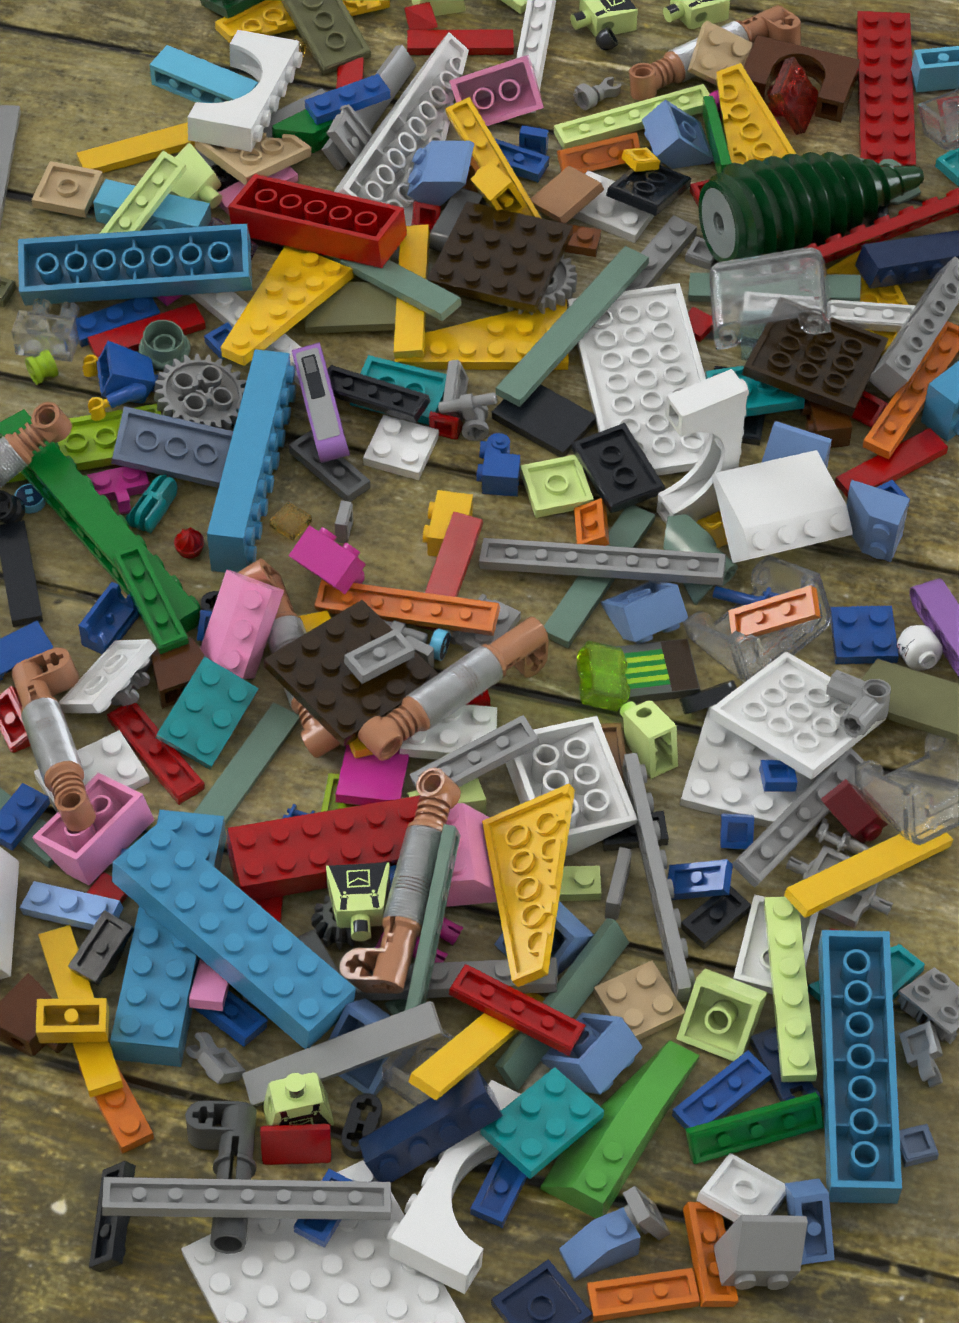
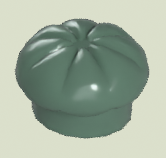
M157 320L146 326L143 338L139 344V353L148 356L152 360L154 370L164 371L166 364L172 366L173 359L175 358L182 363L184 355L189 357L191 350L190 342L183 334L180 326L168 320Z

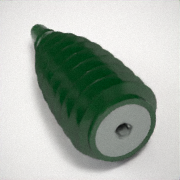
M808 152L801 156L787 154L782 158L770 156L763 161L757 159L749 160L743 165L732 163L727 165L721 173L713 175L701 189L698 205L701 231L710 253L720 264H732L740 273H749L755 265L759 268H767L773 260L778 263L787 262L792 254L801 253L800 250L813 243H816L817 247L824 245L827 238L836 234H841L844 237L846 230L849 232L851 229L862 225L863 218L867 221L874 220L878 207L885 206L887 208L890 205V201L894 198L903 196L904 193L919 187L924 181V173L920 167L893 166L888 163L880 166L872 159L861 160L853 154L840 156L834 152H826L822 155Z

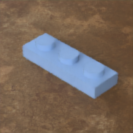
M34 881L20 909L23 915L92 930L104 910L119 918L123 906L120 900Z

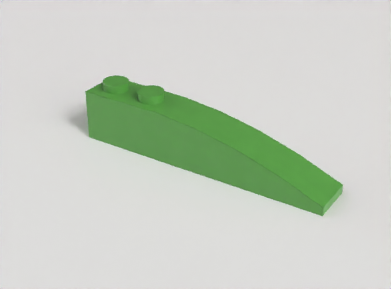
M669 1040L600 1106L604 1110L603 1119L559 1155L540 1189L595 1219L606 1215L699 1060L700 1055Z

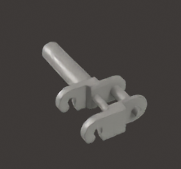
M151 656L149 657V663L142 669L137 670L130 678V684L125 689L117 692L111 699V704L126 706L138 701L139 694L136 690L148 685L150 682V677L146 672L152 664Z
M823 818L815 837L819 838L818 842L820 843L824 839L836 845L837 852L846 849L856 855L870 848L851 838L849 832H845L840 837L828 831L829 823H827L828 819Z

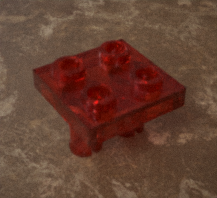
M795 57L785 59L775 84L769 86L767 90V95L771 102L766 103L774 118L784 116L795 134L798 135L806 132L816 108L819 93Z

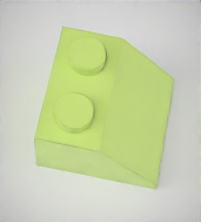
M705 968L696 978L676 1039L734 1062L747 1049L750 1037L753 1035L758 1024L768 992Z

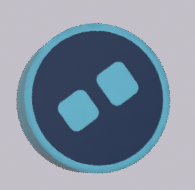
M31 484L22 485L15 492V496L20 498L25 504V513H36L46 504L44 498Z
M438 628L433 633L429 646L434 648L435 660L442 661L450 643V631Z

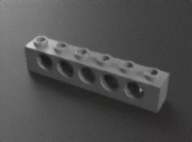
M954 256L935 275L869 378V382L889 398L909 381L959 303V259Z

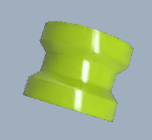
M48 349L41 351L37 357L29 356L25 358L29 375L36 385L42 383L44 378H54L59 375L55 360Z

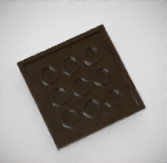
M467 201L427 280L454 294L535 313L573 235V226L503 209L497 211L494 207Z
M780 298L744 366L742 375L852 417L869 383V378L886 348L889 338Z
M360 600L264 658V667L343 747L358 738L361 727L369 719L375 716L384 717L394 709L399 708L406 695H409L416 688H419L438 675L415 651L414 658L362 684L345 665L344 655L393 631L363 600Z

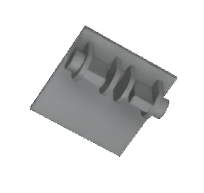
M934 967L899 990L900 997L897 1002L901 1004L900 1008L914 1019L916 1018L918 1023H921L928 1017L926 1022L930 1021L934 1024L938 1039L941 1042L946 1041L951 1044L958 1036L956 1031L959 1030V986L952 982L946 974Z

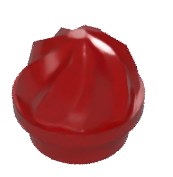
M192 527L182 529L174 539L176 551L182 557L188 559L200 555L205 545L203 535Z

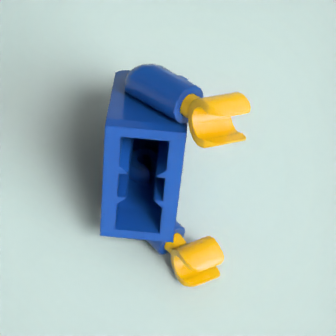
M107 341L99 358L96 355L89 354L83 360L84 376L94 377L98 375L101 396L107 397L104 400L100 397H93L89 400L88 409L94 421L105 418V408L111 406L113 409L126 402L142 404L146 401L151 391L155 392V382L158 379V375L154 374L152 360L148 356Z

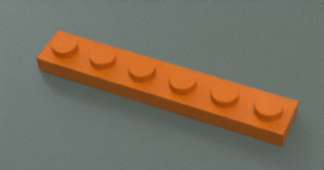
M949 321L945 323L909 381L895 393L863 440V448L890 459L923 410L928 384L949 369L958 358V325Z
M322 579L314 605L315 609L319 612L328 610V613L339 614L360 600H363L380 618L386 621L393 622L396 620L405 624L494 636L500 612V605L496 602L353 583L347 593L343 594Z

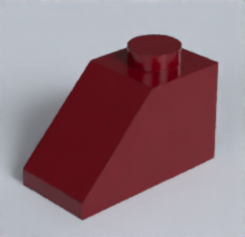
M847 779L843 780L821 798V801L847 831L862 844L876 839L882 833V829L888 825L869 798Z

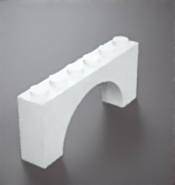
M237 30L230 42V67L249 73L259 83L246 95L231 101L220 103L196 102L188 115V140L252 152L256 142L261 141L264 128L269 126L272 113L277 111L280 98L285 97L288 83L293 82L296 68L301 67L303 54L299 52V41Z
M732 369L667 395L665 416L680 437L691 433L707 432L709 433V440L704 453L696 465L677 483L658 493L657 513L665 524H667L668 516L687 514L697 522L699 519L720 511L712 474L739 468V459L742 453L741 442L744 435V417L746 416V401L749 390L746 382L743 379H739Z
M493 1080L488 1084L495 1094L500 1110L504 1109L521 1095ZM481 1129L439 1154V1163L435 1169L430 1167L427 1170L421 1184L423 1188L418 1195H411L404 1210L405 1216L401 1222L396 1220L393 1223L387 1236V1240L390 1241V1257L463 1294L466 1293L482 1266L484 1248L470 1240L459 1227L453 1213L452 1198L462 1179L473 1168L490 1158L496 1157L499 1152L480 1135Z

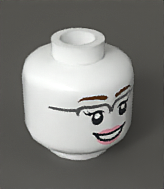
M915 625L907 627L898 638V653L910 669L916 671L930 669L937 664L942 656V644L928 626Z

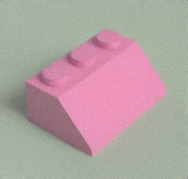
M529 54L449 81L456 103L470 97L487 126L544 108Z
M226 570L200 648L204 655L242 679L255 678L284 590L234 571Z
M97 773L85 785L88 797L96 813L95 821L89 828L79 832H72L67 829L59 812H57L32 837L34 842L67 875L87 885H90L121 854L122 848L126 849L154 821L142 793L100 773Z
M457 803L450 809L449 816L447 817V825L455 826L461 837L446 907L497 902L482 823L483 820L490 817L464 803Z

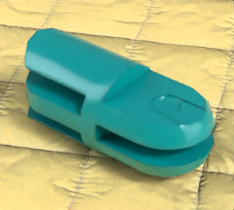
M166 475L156 477L125 518L128 525L151 534L175 499L178 490L177 482L172 477H167Z

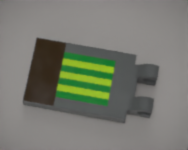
M688 638L596 649V656L590 653L577 655L578 664H576L578 676L586 677L597 674L598 680L588 678L582 681L584 689L581 692L584 702L605 699L608 707L624 705L630 701L642 703L645 701L683 698L700 691Z

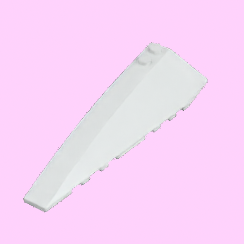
M450 32L444 37L397 100L334 191L404 207L406 226L412 225L413 204L416 201L407 195L410 184L408 183V178L414 167L413 156L419 148H424L431 141L446 140L450 121H448L449 118L445 108L454 104V94L449 81L463 75L469 52Z

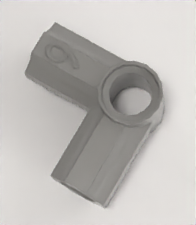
M836 670L831 675L826 694L851 705L840 717V726L844 728L847 735L854 738L864 735L876 721L884 720L887 717L891 686L887 682L880 679L864 681L839 670Z

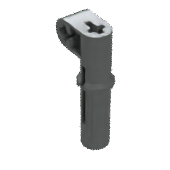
M198 1101L191 1104L185 1114L188 1141L198 1149L219 1150L218 1157L213 1163L216 1179H232L234 1156H237L235 1179L251 1180L257 1169V1165L253 1160L257 1117L256 1108L247 1102ZM212 1217L211 1247L215 1251L225 1254L241 1252L246 1245L248 1218Z

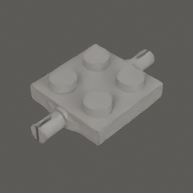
M824 845L818 857L809 864L791 856L786 869L802 875L804 880L850 857ZM878 882L819 912L855 928L862 914L870 907L888 916L893 903L876 896V889L880 884Z

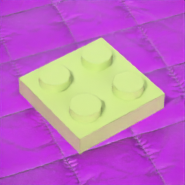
M575 455L520 465V474L535 518L574 511L575 507L594 501L583 467Z

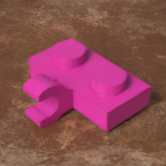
M119 467L87 475L100 496L105 495L109 501L116 499L121 515L131 511L129 496L144 493L150 486L146 471L129 467Z

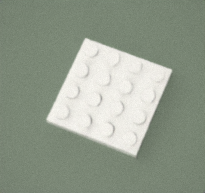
M784 652L710 709L709 718L811 780L886 720L885 718L884 720L876 721L864 735H859L857 738L847 735L844 728L840 726V717L851 705L826 694L827 685L831 677L788 652Z
M712 705L708 708L682 793L680 806L719 816L721 814L754 815L755 825L768 828L823 771L811 780L795 770L798 781L796 792H764L759 771L761 760L778 759L710 719V709L714 706Z

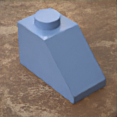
M820 1179L785 1183L788 1216H806L808 1221L801 1265L835 1260L829 1192Z
M623 1207L592 1220L560 1247L559 1252L573 1280L577 1281L638 1255L640 1235Z

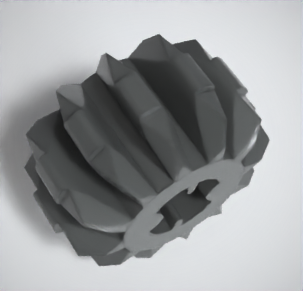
M326 895L324 904L316 903L314 908L315 914L311 917V924L315 928L314 931L319 939H323L326 948L333 943H336L339 950H341L343 943H348L353 947L355 940L351 938V928L337 927L331 899Z

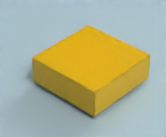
M647 147L623 150L622 159L635 172L659 169L660 160Z

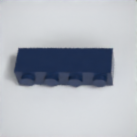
M959 230L863 244L855 266L870 289L933 279L954 256L959 259Z
M476 1070L460 1080L437 1101L432 1098L427 1099L360 1139L359 1145L364 1162L377 1181L393 1182L501 1118L503 1115L494 1092L481 1073Z

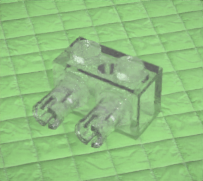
M37 298L33 302L31 311H18L11 331L16 355L37 357L41 351L48 349L54 360L72 362L79 342L76 318L80 309L75 303H71L68 309V302H64L61 305L59 315L49 314L52 308L51 303L43 299L41 306H39L41 299Z

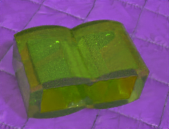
M588 640L578 651L577 671L580 677L579 692L583 705L617 712L628 701L630 686L625 676L628 663L622 648Z

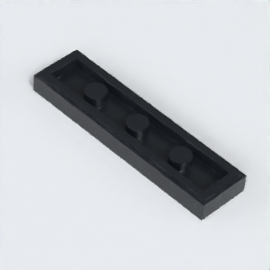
M330 365L327 369L334 396L343 401L413 423H417L431 402L429 395L333 365Z
M25 520L1 524L0 559L12 625L17 627L31 624L35 621L43 622Z

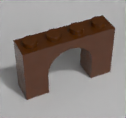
M757 35L744 69L763 100H765L772 82L782 75L798 73L815 79L821 86L817 97L815 117L841 123L858 80L860 60Z

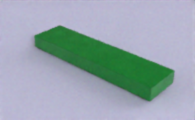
M704 96L703 122L716 171L721 173L732 162L715 99L713 96Z
M140 543L113 553V561L159 654L189 644L188 636L142 544Z
M814 1092L686 1128L685 1131L690 1159L693 1164H698L729 1155V1153H737L824 1128L820 1097Z

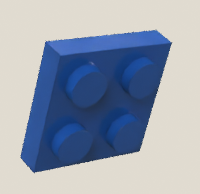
M892 606L830 608L829 615L835 664H872L877 659L890 663L898 662L899 654Z

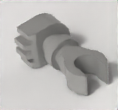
M607 77L600 85L593 87L585 83L580 84L574 89V101L581 109L588 110L595 107L597 102L604 98L617 97L620 93L621 84L613 86L614 77Z

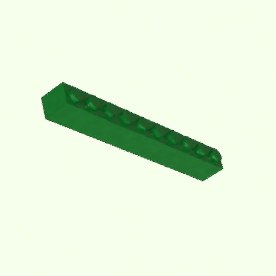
M23 409L1 421L0 438L14 432L17 434L21 433L18 429L21 427L26 429L24 424L27 422L31 425L32 417ZM46 441V447H39L41 451L38 453L33 451L34 456L28 467L25 466L21 473L119 584L123 591L129 595V591L113 561L112 554L141 543L185 632L187 633L199 626V612L201 608L196 598L192 595H187L179 579L175 575L171 576L165 570L159 556L150 553L143 538L138 534L135 535L129 529L126 519L121 514L117 515L113 511L107 497L98 494L90 478L87 475L83 476L77 470L74 460L61 452L58 443Z

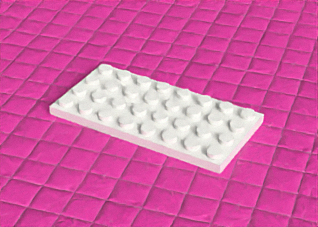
M680 283L624 291L577 343L593 412L596 416L598 432L625 423L658 476L690 471L704 453L709 440V433L697 432L680 437L665 416L667 395L706 380ZM577 298L568 299V308Z

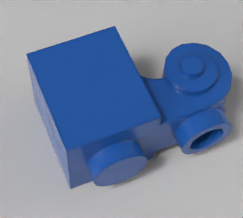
M495 433L487 441L480 442L479 458L484 459V463L478 464L477 482H482V494L518 497L520 455L510 454V439L507 435Z

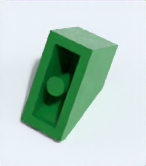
M304 109L272 125L273 138H282L283 134L295 135L311 147V153H315L321 150L330 137L327 135V132L333 120L316 125L308 111Z

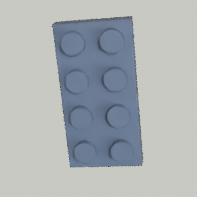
M124 406L111 464L219 488L233 431Z

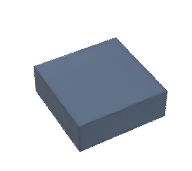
M928 1124L899 1130L900 1153L904 1167L938 1159L939 1153Z

